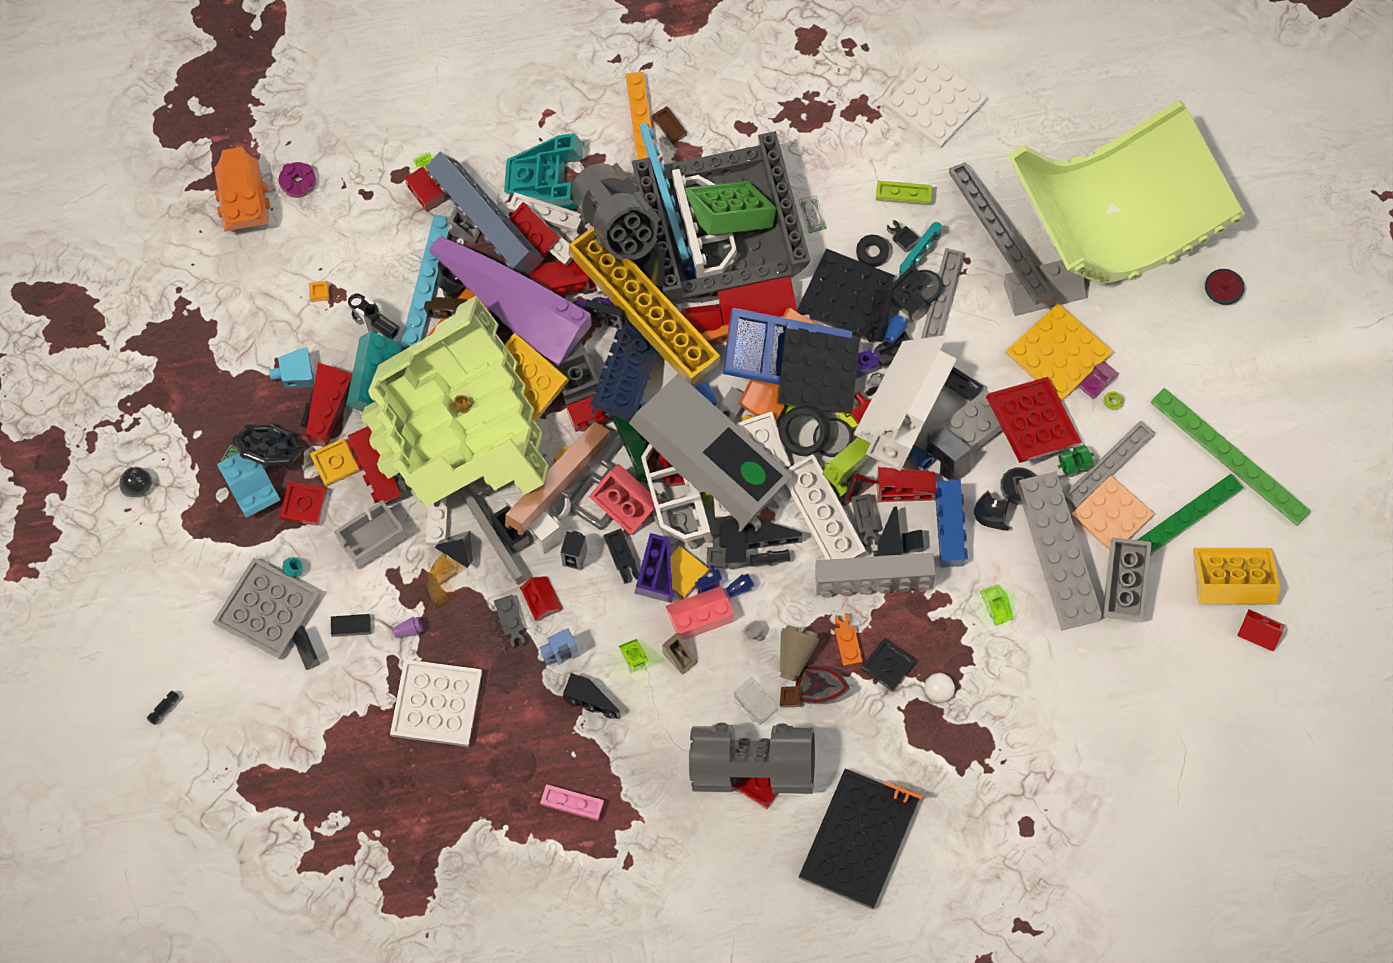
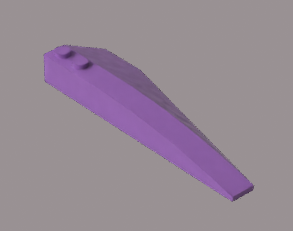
M441 236L429 248V252L446 266L455 277H458L463 282V285L474 293V296L477 295L483 305L496 315L505 326L507 325L513 334L516 333L544 358L558 366L561 365L592 326L591 314L482 254Z

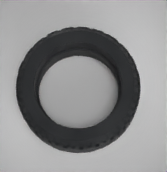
M810 405L792 408L782 417L779 424L781 443L788 451L798 456H810L819 452L825 447L830 437L828 418L821 410ZM802 414L813 417L820 427L819 439L815 444L808 447L796 444L789 432L791 421L796 416Z

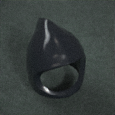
M987 490L976 502L974 507L975 519L986 527L1008 531L1010 527L1005 524L1011 495L1008 494L1002 500H995L989 490Z

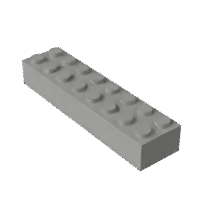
M1057 471L1019 480L1017 489L1061 631L1099 622L1102 613Z

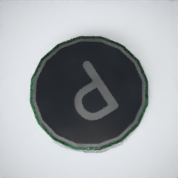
M1023 467L1009 469L1003 475L1000 482L1002 496L1005 498L1010 494V502L1012 504L1022 505L1017 489L1019 480L1035 477L1036 475Z

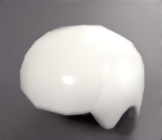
M562 492L544 512H547L551 518L554 516L557 520H561L571 510L569 497Z
M936 673L925 680L923 689L930 700L942 703L947 702L953 696L955 686L948 675Z

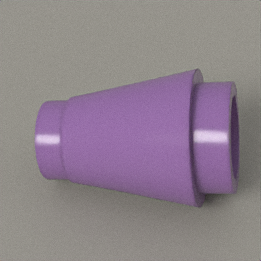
M413 616L394 626L393 632L396 638L419 635L420 632H423V625L419 617L415 618Z

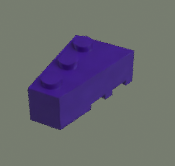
M653 533L649 534L634 594L672 603L674 595L668 537Z

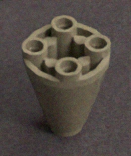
M787 625L786 628L781 630L779 672H781V678L795 681L796 677H799L820 639L817 638V633L811 631L801 633L798 632L799 628Z

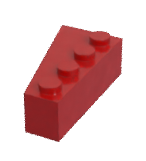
M318 362L306 430L309 443L321 447L329 444L347 404L352 373Z
M367 426L349 434V441L346 443L351 452L354 451L357 457L354 460L358 469L362 468L365 474L362 477L366 486H371L373 490L370 494L374 503L376 504L383 500L385 504L401 498V493L394 478L388 479L385 474L380 472L377 465L380 454L370 444L369 439L372 431Z

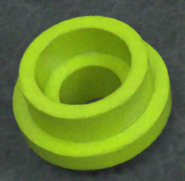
M1116 391L1108 392L1103 400L1104 405L1110 410L1119 409L1123 403V398ZM1114 399L1116 403H1111L1110 400Z

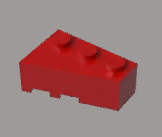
M878 467L876 478L877 503L935 500V472L901 469L899 471L895 468Z

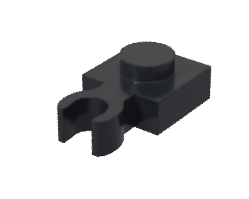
M893 220L892 223L895 228H890L887 225V231L890 234H894L892 240L903 251L906 252L919 241V237L907 226L901 228L896 220Z

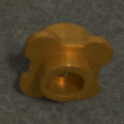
M458 395L454 398V403L450 405V408L457 412L467 413L468 408L472 406V402L467 396Z

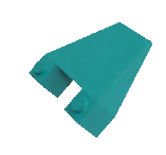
M575 133L558 135L508 158L504 192L510 195H514L515 192L568 210L577 209L572 198L573 183H564L565 163L582 159L583 142Z

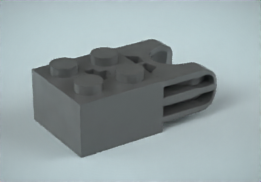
M581 340L560 366L549 361L570 379L560 391L566 405L596 394L595 389L599 379Z

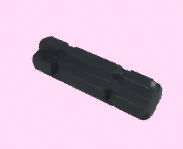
M170 691L166 695L167 698H164L156 706L154 712L147 716V720L151 724H157L160 720L159 718L163 717L173 706L172 703H176L180 698L175 691Z

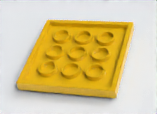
M1059 303L1006 350V354L1034 380L1048 377L1061 402L1092 373L1095 365L1103 361L1105 362L1113 353L1109 347Z
M514 333L505 346L517 361L515 372L526 385L523 395L534 408L532 419L536 423L570 379Z

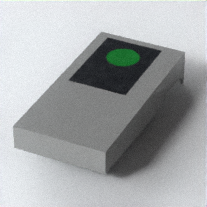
M679 373L640 408L629 422L679 472V475L690 482L700 493H710L738 521L739 532L748 523L753 524L755 531H757L761 527V522L756 516L771 501L776 503L777 509L783 504V500L777 493L793 475Z

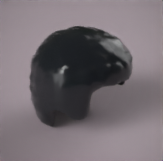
M141 467L128 468L123 472L119 481L120 490L126 497H141L152 485V477Z

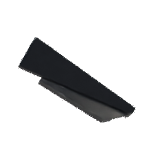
M733 516L721 517L719 546L726 548L725 564L730 570H734L747 561L745 531L743 528L739 532L738 521Z

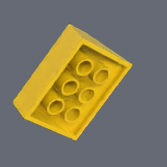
M1272 548L1193 549L1196 593L1199 604L1278 603L1280 583Z

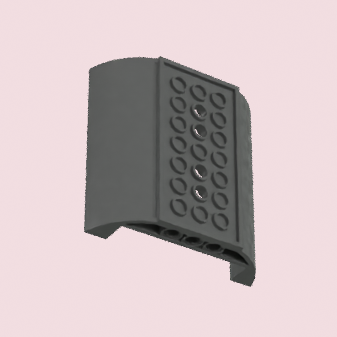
M776 131L759 134L758 146L664 165L665 172L663 176L664 179L668 178L670 184L668 192L670 196L673 195L676 206H673L675 213H679L681 223L678 224L680 230L684 229L686 235L684 243L686 247L689 246L688 238L673 186L672 170L679 169L681 176L684 175L685 178L699 175L714 184L749 181L776 207L772 227L732 233L737 254L733 258L734 262L728 265L723 273L698 279L693 257H689V264L683 266L681 264L655 181L650 157L631 161L639 193L661 218L658 222L659 229H657L656 243L665 248L664 286L662 288L667 296L688 302L704 303L718 300L717 291L787 276L793 278L810 263V256ZM698 183L687 185L684 187V189L689 187H698L701 185ZM694 216L692 220L693 222H696L698 226V233H696V236L701 237L709 235L699 225L696 216ZM729 239L702 244L703 249H700V252L705 254L707 265H704V269L721 265L732 248L731 245L728 248H721L720 244L722 242L730 244Z

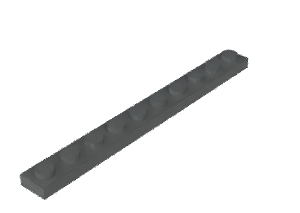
M966 162L949 168L950 176L1035 305L1052 299L1053 293Z

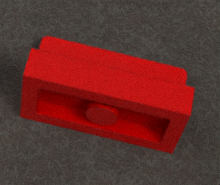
M719 304L682 308V315L700 334L709 330L715 331L722 327Z
M547 576L531 577L520 587L535 621L542 620L550 612H559L563 609Z
M1248 609L1237 636L1265 649L1274 651L1285 625Z

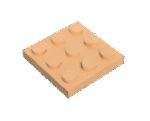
M1110 476L1071 514V517L1109 550L1112 537L1130 539L1153 517L1154 513Z

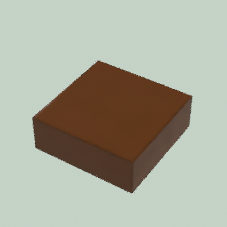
M800 686L781 687L779 706L782 708L800 707L802 688Z

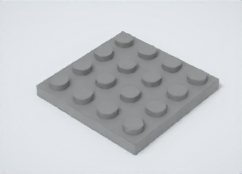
M253 558L213 620V624L264 652L281 659L293 640L295 632L303 624L321 594L319 591Z

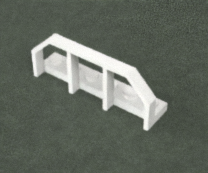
M679 169L672 170L673 186L681 210V218L684 222L697 279L721 274L737 254L733 234L722 233L714 236L697 237L698 226L692 220L695 214L692 207L688 205L689 200L684 189L687 185L697 183L701 186L715 184L699 175L685 178L684 175L681 176ZM729 239L732 249L721 265L704 269V265H707L705 254L700 252V249H703L702 244Z
M649 444L641 458L661 530L684 542L704 537L706 543L712 542L713 538L700 492L685 478H683L685 486L689 485L691 491L687 492V497L658 504L652 480L679 472L674 467L650 473L647 460L654 447ZM694 502L696 507L692 509L695 521H700L701 526L697 527V532L684 535L663 523L661 511Z

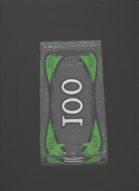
M817 195L799 199V205L808 232L813 233L827 229Z

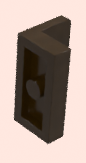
M432 297L431 301H425L424 309L428 317L448 319L455 315L457 307L466 302L467 299Z

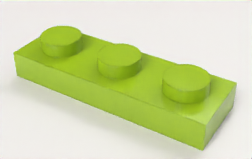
M877 180L876 200L931 205L932 185Z

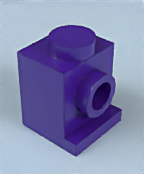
M871 349L858 354L856 379L877 371L878 363H880L877 353H872Z

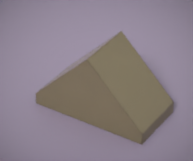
M679 633L674 634L662 644L664 656L682 675L697 663Z

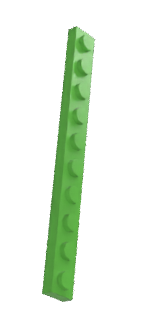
M1163 388L1152 399L1151 404L1293 524L1298 526L1310 513L1311 510L1168 390Z

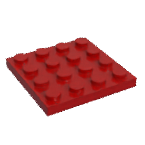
M1048 377L991 392L986 396L1019 463L1072 448L1082 443Z

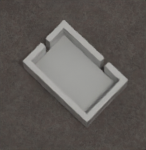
M383 500L368 509L372 518L371 521H369L367 513L363 512L334 531L338 542L345 552L348 553L357 569L406 538L403 527Z

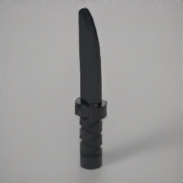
M313 390L309 403H306L304 416L300 426L307 428Z

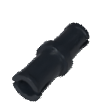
M788 549L775 552L769 550L767 553L750 555L751 567L766 564L772 566L773 563L790 562Z

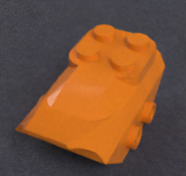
M243 147L223 150L220 160L214 169L218 188L215 191V197L217 202L220 201V207H217L219 218L223 220L224 232L268 224L267 209L271 207L269 198L265 197L268 189L266 182L262 180L258 159L250 156Z

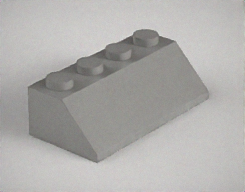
M1063 260L1035 267L1053 293L1052 299L1035 305L1014 272L1005 274L1004 287L1014 316L1054 307L1057 303L1062 305L1086 299L1084 277L1068 271Z

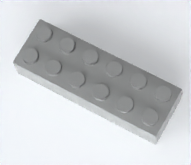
M933 553L816 560L815 564L816 594L822 597H830L833 594L849 596L852 593L867 595L878 591L880 593H890L894 590L908 592L911 589L927 591L933 588L935 580Z

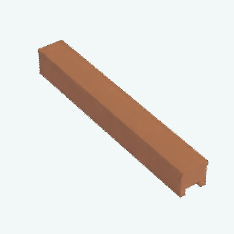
M594 422L547 471L544 485L525 494L506 513L505 526L507 528L510 526L518 530V534L522 535L608 444L610 430Z

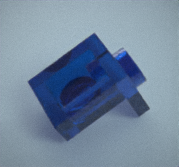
M713 565L709 566L710 577L703 576L695 582L697 594L720 586L722 577L719 570H715Z

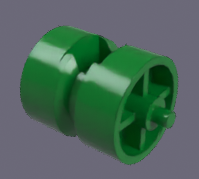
M1085 444L1073 448V451L1061 452L1058 454L1060 464L1057 467L1058 469L1062 468L1063 473L1067 477L1078 473L1079 469L1085 471L1093 468L1092 456H1094V453H1090Z

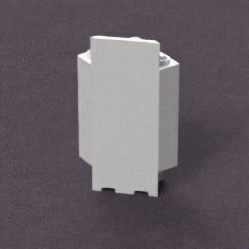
M947 335L902 342L854 432V435L871 443L866 455L901 471L938 395H940L957 360L949 354L940 351Z

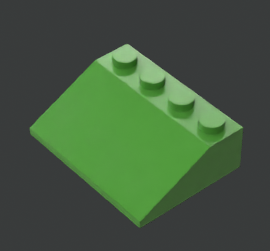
M749 181L685 188V193L699 225L709 235L730 234L738 231L746 232L754 229L762 230L773 226L776 207Z

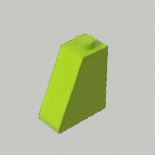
M858 437L830 460L822 475L836 487L847 481L855 472L860 473L870 456L866 455V452L871 443Z

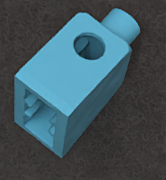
M307 347L280 356L278 358L279 368L269 369L271 381L282 379L284 388L314 387L313 371Z

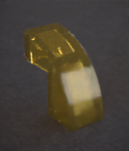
M444 553L434 562L428 576V590L436 610L449 602L447 593L440 585L457 574L456 567Z

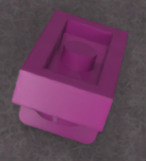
M1103 361L1094 366L1092 373L1080 384L1079 388L1094 400L1118 375V372Z

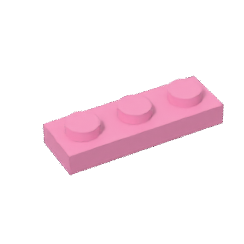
M546 784L540 804L598 821L604 800Z

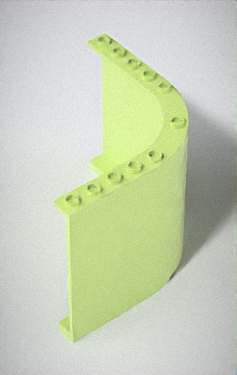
M1176 100L1115 140L1094 150V154L1088 157L1081 155L1070 158L1068 162L1064 163L1063 160L1051 159L1024 144L1007 154L1067 270L1097 283L1105 284L1127 278L1133 280L1145 271L1166 262L1172 263L1180 254L1190 252L1198 243L1203 244L1207 242L1210 236L1223 232L1226 226L1241 221V217L1245 216L1243 209L1190 112L1181 100ZM1111 205L1122 210L1115 213H1106Z

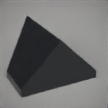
M470 530L442 539L434 547L466 568L473 561Z

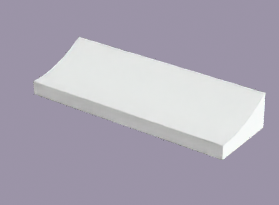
M814 454L786 469L793 475L786 485L826 560L859 558L870 555L830 481L822 475L824 469L818 458Z

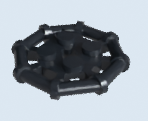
M270 423V425L246 424L244 429L240 433L235 434L232 439L240 452L241 458L259 463L264 468L281 465L290 467L305 451L304 447L300 445L295 432L274 426V423Z

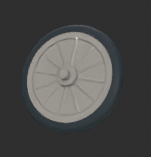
M829 418L830 437L825 447L819 452L827 457H835L852 443L853 433L850 426L842 419ZM819 424L813 434L814 444L820 436Z

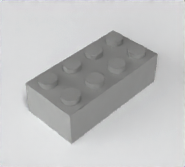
M985 390L928 433L927 442L929 437L943 427H946L971 448L972 454L1003 430L986 399L990 392Z
M1114 537L1110 540L1102 618L1135 622L1143 621L1152 542Z

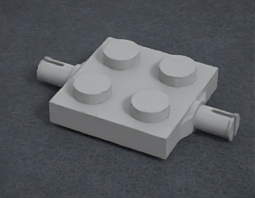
M665 492L658 495L662 503L673 501L669 500ZM690 503L661 511L663 523L684 535L697 532V527L701 526L699 520L695 521L692 511L693 507ZM654 511L651 515L661 530L657 513ZM661 530L663 535L669 538L670 546L682 541ZM695 540L687 542L691 549L698 546Z

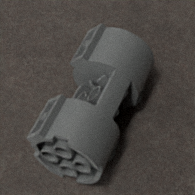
M617 162L613 166L604 163L594 164L582 170L572 185V198L581 214L579 218L585 225L589 223L594 227L593 232L597 236L595 241L602 248L605 246L608 252L615 258L635 260L643 257L654 247L657 241L658 222L661 218L639 192L635 195L634 192L638 188Z
M724 722L712 726H692L690 740L693 741L690 744L689 777L690 781H693L691 783L692 792H733L734 777L770 778L772 793L813 794L815 775L814 728L793 727L780 723L776 726L773 725L771 740L761 738L757 741L750 740L749 738L735 740L733 725H728Z

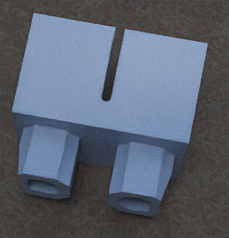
M569 628L548 637V643L539 647L546 665L555 661L560 665L562 658L571 654L573 659L580 656Z

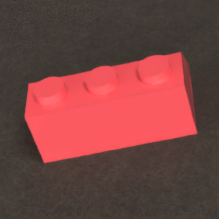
M617 464L610 470L588 496L630 535L655 510L651 492L620 464Z
M720 586L665 606L675 632L679 633L683 640L734 622V613L727 596Z

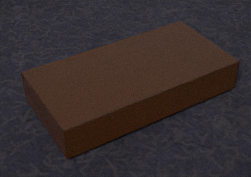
M667 106L652 115V119L671 144L687 136V131Z

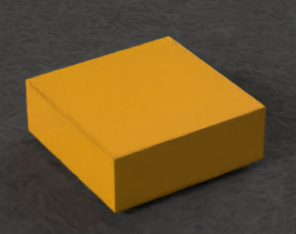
M328 281L309 283L311 302L330 300Z

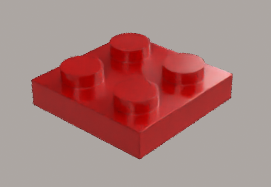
M288 482L280 519L318 526L327 492L326 488Z

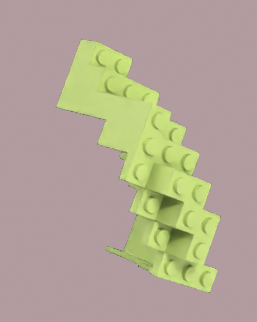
M477 295L460 304L455 315L437 324L433 334L378 365L368 390L371 399L375 402L366 406L361 415L363 423L372 430L369 441L372 448L380 454L377 463L380 472L385 474L388 479L400 473L407 486L414 490L417 499L423 502L426 507L484 476L485 482L491 485L494 491L514 480L515 486L519 490L521 489L525 495L544 485L549 466L538 452L543 432L532 419L534 408L523 395L526 385L515 372L517 361L496 334L498 324ZM465 395L472 402V406L468 408L467 413L457 412L450 408L456 396Z

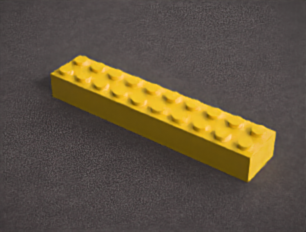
M594 227L570 243L568 255L613 304L623 310L625 317L670 366L692 386L719 365L720 355L631 259L620 260L615 258L608 252L605 246L602 248L595 241L597 236L593 232Z

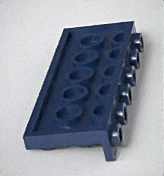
M624 323L622 329H617L614 339L617 341L616 343L613 342L609 352L612 355L607 356L604 364L607 366V369L603 368L599 378L602 379V382H598L595 392L598 394L593 396L590 406L593 407L591 411L593 415L599 409L630 422L638 411L658 351L636 327Z

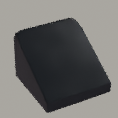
M922 530L902 534L904 553L923 552Z

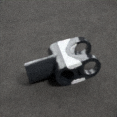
M359 293L352 294L348 298V305L352 310L351 315L356 323L369 332L380 333L389 339H394L397 336L400 327L382 315L374 302ZM359 298L361 303L359 305H352V300Z

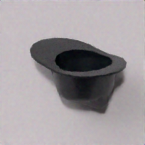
M440 261L437 263L439 270L437 285L443 290L446 297L457 294L462 288H466L463 282L458 277H455Z

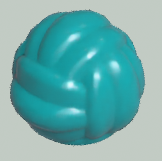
M289 557L283 561L282 568L284 574L289 577H297L302 574L303 566L299 558Z

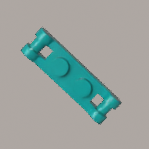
M933 222L901 263L899 277L911 265H919L923 258V253L931 249L933 240H938L941 237V223Z

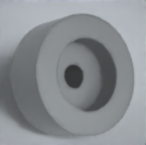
M755 620L745 627L743 633L748 639L755 638L757 641H760L763 638L761 632L764 627L759 620Z

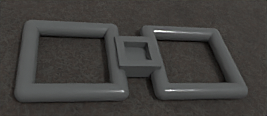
M618 436L600 460V464L607 468L604 475L600 477L595 473H590L570 498V511L599 530H603L612 518L606 513L599 521L578 507L576 503L592 482L599 484L609 471L616 466L609 460L623 444L620 436ZM654 448L653 452L657 460L659 454L658 451ZM636 473L634 478L640 482L641 480H639V477Z

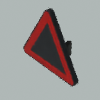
M855 472L847 480L849 486L842 505L846 506L849 504L851 497L861 495L873 486L876 480Z

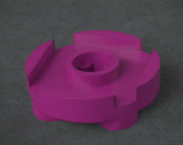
M302 162L287 163L279 174L280 188L289 197H304L316 185L315 173L309 164ZM295 177L302 178V180H299L298 183H295L293 179Z

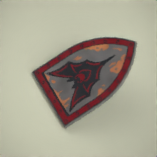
M805 665L795 686L802 688L801 703L807 704L832 702L851 689L847 681L835 670L812 665Z

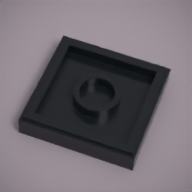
M884 638L862 665L861 670L893 692L915 665L916 660Z

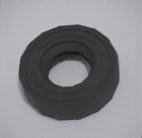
M866 235L858 242L856 255L860 262L878 267L887 260L889 246L887 241L879 235ZM870 245H875L879 248L880 253L874 257L869 256L865 251L866 248Z

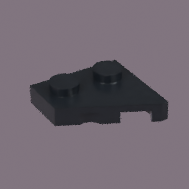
M906 331L900 335L894 344L884 339L874 349V353H877L880 361L879 364L882 368L892 363L902 342L910 340Z

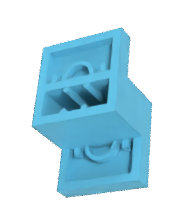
M240 453L218 463L217 466L247 518L280 501V498L263 466L252 460L241 458Z

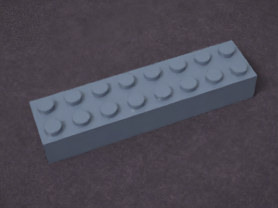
M440 151L426 166V169L430 172L428 175L435 182L438 181L440 183L439 188L445 194L451 196L450 200L454 205L461 207V213L467 219L473 221V227L479 232L482 231L484 234L483 238L489 244H493L496 247L494 251L507 260L505 262L507 266L512 270L516 269L520 273L531 274L544 258L458 160Z

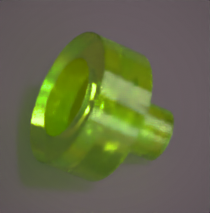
M430 152L416 157L413 161L416 167L422 165L427 170L426 166L433 158Z

